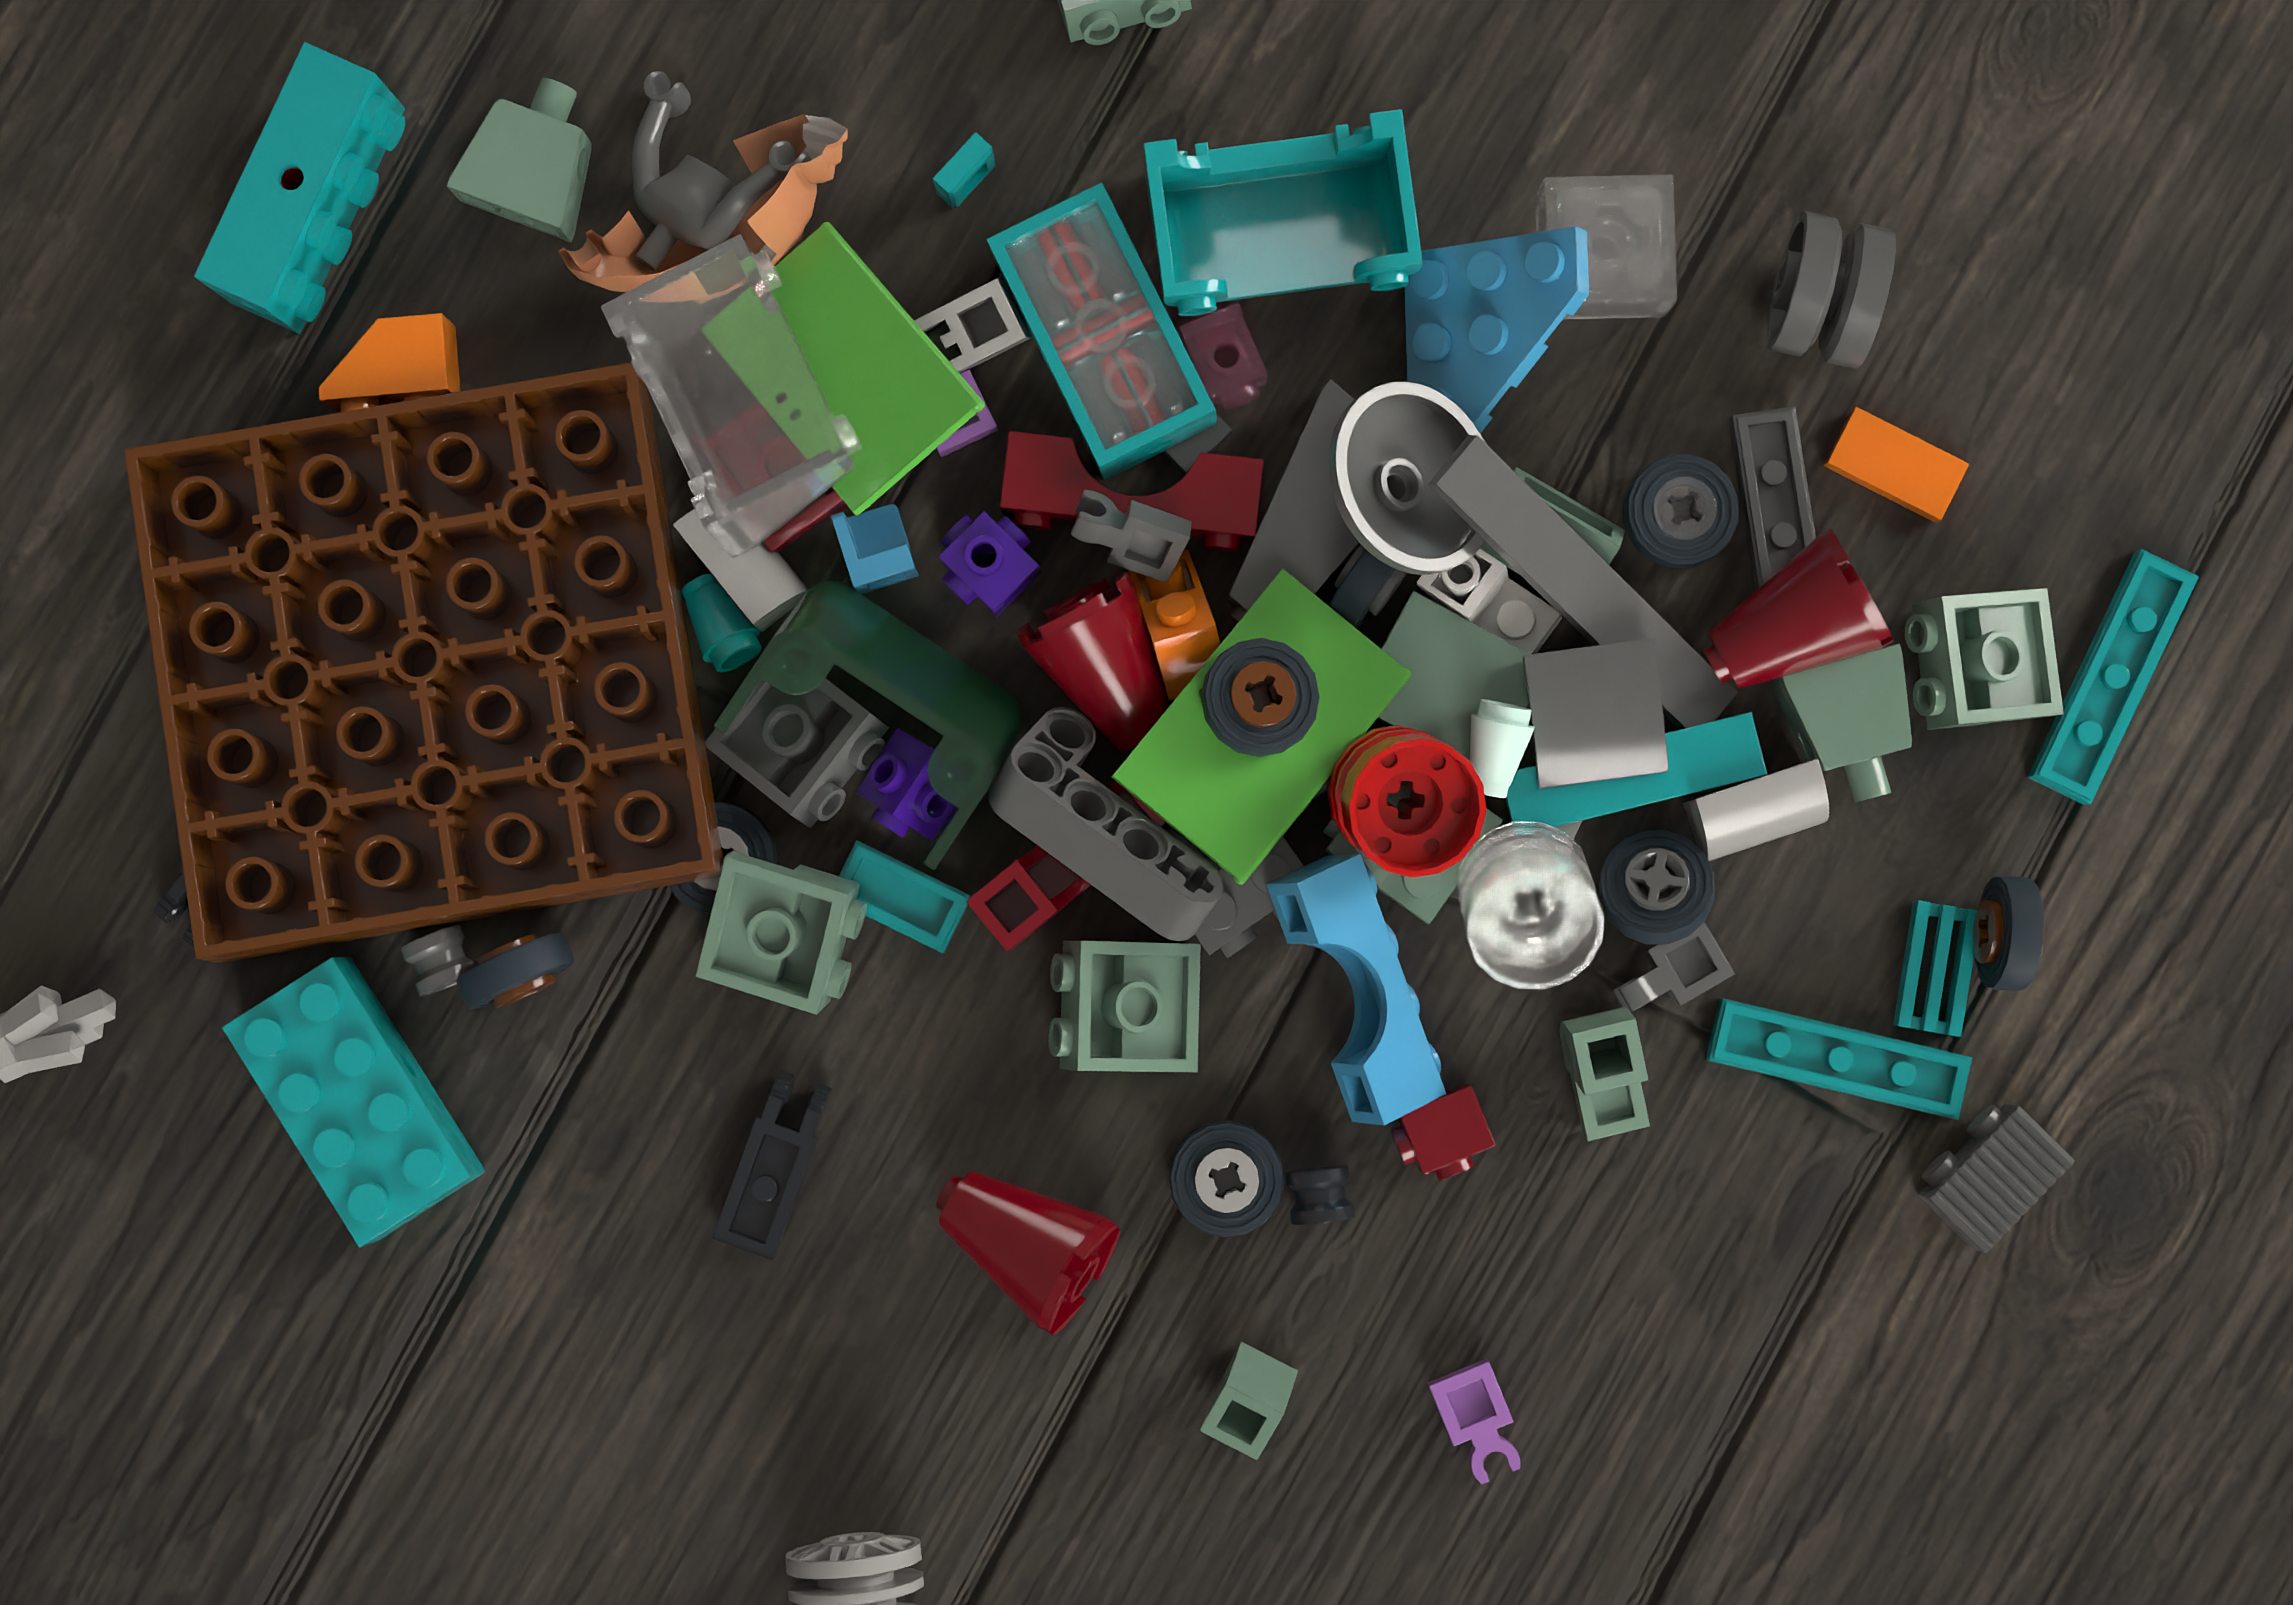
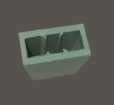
M541 78L530 109L505 99L497 100L450 176L447 184L450 191L460 202L572 242L575 235L592 144L581 128L567 123L577 92L561 82L549 78Z
M1900 644L1770 681L1773 694L1806 762L1818 759L1822 772L1843 766L1854 803L1892 793L1881 756L1910 748L1912 745L1903 654Z

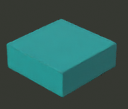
M975 132L935 175L933 182L936 193L950 207H958L995 167L992 146Z

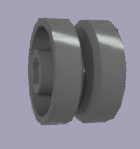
M1803 210L1790 233L1774 284L1766 336V345L1769 350L1801 356L1815 343L1819 335V349L1825 362L1854 369L1860 367L1872 347L1887 302L1894 270L1896 234L1891 229L1860 223L1846 236L1842 244V230L1836 217Z

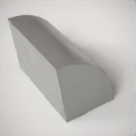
M731 493L720 494L704 502L673 524L751 623L761 632H764L811 594L810 590L781 554L769 550Z
M1818 759L1683 803L1696 844L1705 853L1708 862L1823 824L1829 818L1828 794Z

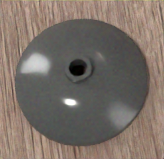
M1386 383L1363 393L1351 402L1340 416L1331 438L1328 461L1329 476L1334 499L1342 518L1355 538L1368 552L1378 560L1397 570L1411 574L1431 575L1447 571L1464 563L1480 549L1485 541L1428 485L1468 435H1478L1482 440L1483 438L1469 417L1454 402L1440 392L1417 383Z

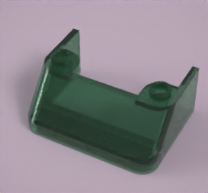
M837 581L817 583L806 591L771 639L715 723L714 728L726 736L763 680L783 693L803 695L815 690L824 681L834 664L838 665L944 735L930 757L928 778L934 791L955 807L918 862L929 870H935L988 790L1018 737L1023 723L1021 707L1009 692L846 584Z

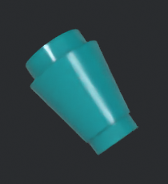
M713 574L699 576L683 587L681 593L686 600V606L705 662H712L717 672H727L743 666L760 653L762 646L757 639L760 635V630L751 623Z

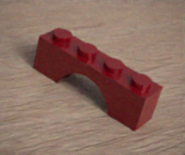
M1009 431L1000 508L1003 515L1014 517L1013 523L1018 528L1050 531L1051 522L1075 524L1078 517L1075 514L1077 503L1084 490H1091L1105 495L1124 514L1131 500L1192 521L1190 537L1203 538L1202 547L1205 549L1221 552H1240L1241 543L1252 544L1255 538L1264 460L1200 453L1189 472L1178 483L1167 490L1148 496H1128L1113 492L1092 478L1078 457L1073 438Z
M1114 781L1108 787V789L1161 828L1166 826L1167 822L1117 781ZM1037 845L1013 862L966 902L1007 952H1011L1092 885Z

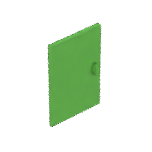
M824 222L813 234L703 329L856 516L860 515L985 407L984 401L830 222ZM790 397V400L783 404L784 399Z
M1282 569L1114 773L1112 778L1228 872L1237 884L1243 885L1330 778L1335 762L1347 746L1367 732L1409 680L1412 673L1408 668L1402 667L1292 575ZM1258 638L1283 642L1303 655L1315 673L1320 695L1316 720L1304 738L1282 753L1262 757L1238 753L1218 740L1205 721L1201 702L1205 675L1217 657L1238 642ZM1267 690V692H1268L1269 695H1270V699H1271L1272 701H1274V702L1277 703L1276 700L1272 699V695H1271L1270 691Z

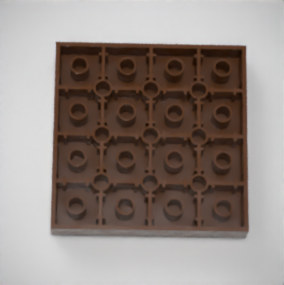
M635 362L124 449L196 959L224 963L721 876L724 858L718 830V820L648 380Z

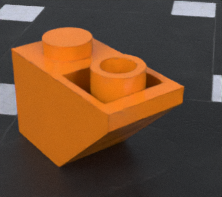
M442 313L377 319L319 387L320 401L335 411L345 412L461 392L456 326Z
M1188 549L1183 550L1167 583L1128 570L1134 582L1168 700L1178 697L1220 645L1216 624Z

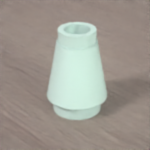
M1481 699L1478 714H1471L1470 762L1483 783L1485 795L1499 798L1507 797L1508 788L1513 781L1535 728L1529 725L1531 709L1509 703Z

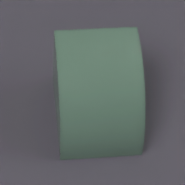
M1241 1342L1213 1396L1199 1431L1258 1460L1285 1413L1298 1370Z

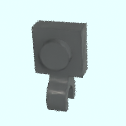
M1084 490L1075 508V514L1078 517L1071 531L1072 536L1083 542L1108 546V563L1167 583L1190 539L1192 521L1131 500L1124 514L1105 495L1091 490Z
M1704 922L1689 937L1671 944H1655L1643 951L1652 969L1622 984L1612 992L1620 1006L1626 1007L1631 1012L1665 992L1669 995L1674 1006L1678 1007L1730 978L1735 973Z

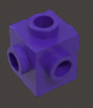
M985 512L975 521L967 515L958 521L941 540V544L947 549L939 558L942 564L949 570L941 580L965 604L969 605L977 598L996 617L1041 573L1039 565L1024 551L1031 541L1005 515L997 522ZM991 553L996 556V560L991 566L986 568L976 566V561L981 555Z
M897 728L878 759L872 764L869 773L856 793L877 806L871 818L904 838L909 828H912L933 841L974 776L935 749Z

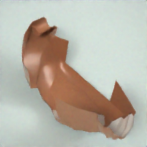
M802 114L733 140L752 174L769 162V151L772 145L778 141H787L794 148L795 157L790 164L803 152H807L812 160L793 165L783 182L779 181L761 196L744 214L729 239L716 249L707 250L677 240L656 271H652L635 258L636 253L646 241V237L628 210L621 221L604 237H601L591 229L585 233L587 239L581 249L568 251L562 248L559 250V253L568 269L580 280L611 291L642 295H681L731 288L757 275L770 271L801 241L805 226L812 217L817 194V183H824L833 179L835 165L840 163L842 159V145L847 140L848 129L830 118Z

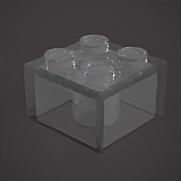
M1673 174L1545 177L1536 194V231L1542 232L1574 226L1587 231L1589 296L1573 316L1566 314L1563 319L1665 317L1677 302Z

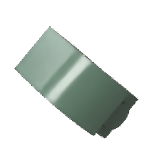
M1620 1007L1562 1021L1560 1023V1039L1565 1068L1571 1076L1581 1128L1587 1141L1649 1127L1650 1123L1641 1082L1648 1080L1636 1018L1626 1007Z

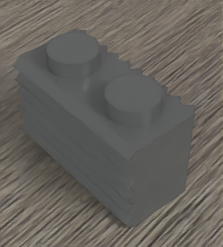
M2004 1104L2000 1109L1995 1105H1991L1977 1115L1966 1130L1972 1138L1956 1155L1951 1151H1946L1927 1167L1922 1175L1927 1184L1917 1194L1969 1247L1983 1253L1990 1251L1994 1244L2000 1241L2005 1233L2010 1231L2012 1225L2017 1223L2021 1216L2027 1213L2032 1205L2037 1203L2039 1197L2044 1195L2048 1188L2054 1185L2056 1180L2063 1176L2065 1171L2073 1166L2075 1162L2052 1137L2017 1105Z

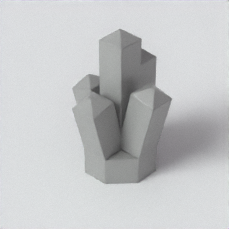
M44 986L38 987L11 1009L0 1014V1079L7 1083L31 1072L81 1063L85 1045L102 1038L104 1023L115 1019L116 1000L103 990L98 989L62 1005L59 992Z

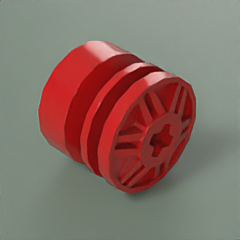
M1401 725L1372 729L1352 741L1335 762L1327 789L1330 814L1343 838L1387 872L1412 878L1439 874L1463 860L1479 839L1486 815L1484 786L1471 762L1451 746L1425 731ZM1400 784L1411 790L1410 798L1399 799L1396 808L1386 799L1388 793L1398 792Z

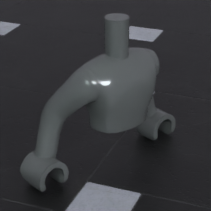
M652 72L644 81V91L650 101L634 138L632 178L633 200L636 207L656 227L638 250L635 258L648 269L656 271L677 240L707 250L718 248L729 239L748 209L779 181L783 182L793 165L809 162L812 158L807 152H803L790 164L795 157L794 148L787 141H778L772 145L769 151V162L737 185L713 167L690 155H686L674 169L660 176L659 147L662 133L669 118L682 115L689 108L691 98L690 93L682 82L675 83L671 88L670 79L664 72Z

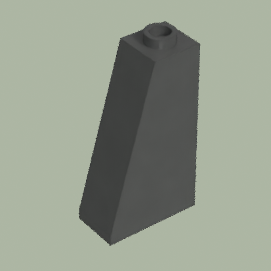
M1330 380L1324 386L1229 593L1227 602L1235 608L1230 618L1236 624H1238L1282 569L1292 575L1313 594L1317 595L1360 545L1339 512L1330 483L1328 461L1331 438L1340 416L1351 402L1355 400L1333 380Z

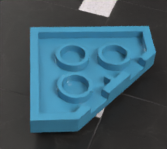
M1574 226L1421 251L1423 260L1421 269L1414 274L1408 275L1409 285L1405 286L1407 382L1427 386L1449 398L1469 417L1479 433H1481L1493 418L1489 413L1510 386L1517 388L1549 347L1545 344V341L1566 314L1573 316L1589 296L1586 230Z

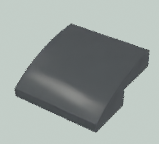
M1653 638L1523 656L1529 709L1532 710L1530 716L1531 726L1535 727L1531 738L1539 789L1668 772L1663 708Z

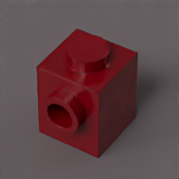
M1467 1083L1447 1090L1445 1095L1398 1118L1400 1126L1390 1130L1403 1164L1408 1165L1415 1162L1418 1170L1424 1175L1435 1171L1438 1180L1452 1177L1472 1168L1474 1165L1470 1156L1496 1146L1472 1085Z

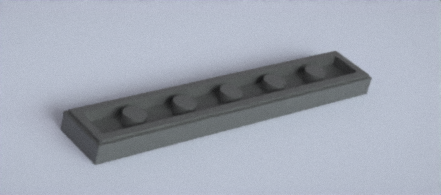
M1468 435L1428 483L1462 519L1593 646L1653 638L1663 715L1679 730L1715 721L1738 693L1727 681L1721 683L1713 668L1478 435Z

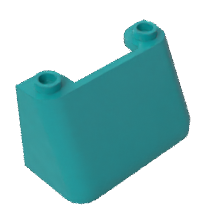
M1402 109L1370 113V126L1354 129L1351 136L1348 124L1336 125L1332 134L1209 150L1208 142L1195 144L1194 156H1188L1187 151H1178L1176 139L1144 143L1143 166L1164 304L1177 306L1180 316H1197L1216 311V302L1370 282V290L1372 291L1394 290L1409 285L1408 275L1418 272L1421 269L1423 260Z

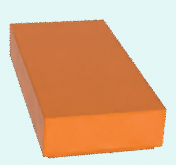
M1855 407L1851 410L1823 466L1937 523L1942 520L1969 463Z

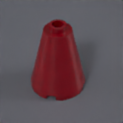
M1832 529L1816 537L1709 632L1714 644L1703 651L1721 683L1733 678L1739 689L1881 649L1894 642L1876 604L1862 579L1859 578L1852 564L1848 562L1850 558Z
M1127 571L1117 573L1116 587L1110 588L1106 579L1103 578L1044 610L1042 613L1047 623L1038 627L1036 632H1034L1030 623L1027 622L1015 633L1024 649L1119 752L1128 749L1134 750L1170 706L1134 582Z
M976 1171L969 1172L963 1179L957 1175L953 1176L941 1191L936 1202V1208L942 1211L939 1218V1226L1039 1329H1044L1051 1335H1056L1081 1308L1086 1300L1081 1295L1092 1277L1097 1281L1100 1279L1120 1236V1228L1109 1217Z

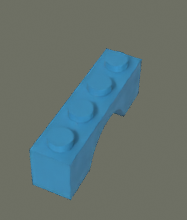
M1361 854L1328 855L1266 883L1287 944H1307L1327 952L1341 965L1351 983L1355 1002L1353 1026L1344 1047L1331 1062L1351 1121L1386 1125L1445 1095L1446 1091L1440 1077L1441 1063L1439 1056L1427 1041L1418 1016L1420 1012L1419 1000L1404 977L1397 957L1399 947L1396 936L1384 921L1376 898L1377 883L1369 867L1364 864Z

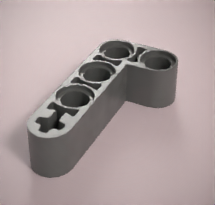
M1059 707L1049 710L1014 746L991 787L989 803L993 811L1159 935L1175 941L1190 939L1196 934L1224 889L1223 880L1219 872L1200 855L1082 770L1080 767L1096 741V731L1092 723L1083 714L1074 709Z

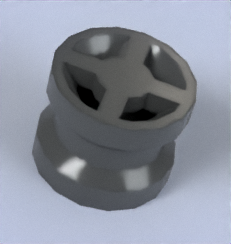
M461 925L436 931L401 947L400 951L404 961L413 964L417 972L418 978L415 982V987L419 997L457 984L456 979L462 973L477 965L474 959L467 957L462 946L465 934Z

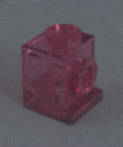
M1238 302L1179 327V337L1213 405L1222 402L1225 410H1230L1260 396L1257 387L1266 384L1268 374L1243 318V312ZM1221 348H1231L1238 356L1237 363L1230 368L1220 367L1214 360L1216 351Z

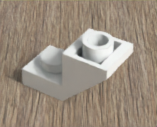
M1479 549L1471 558L1459 566L1441 573L1422 575L1417 581V586L1439 605L1529 654H1537L1562 619L1561 614L1555 608L1508 577L1507 566L1482 549Z

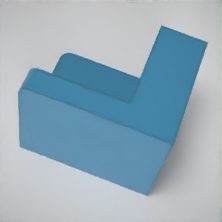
M889 504L848 518L844 512L831 515L853 587L859 595L919 576L896 505Z

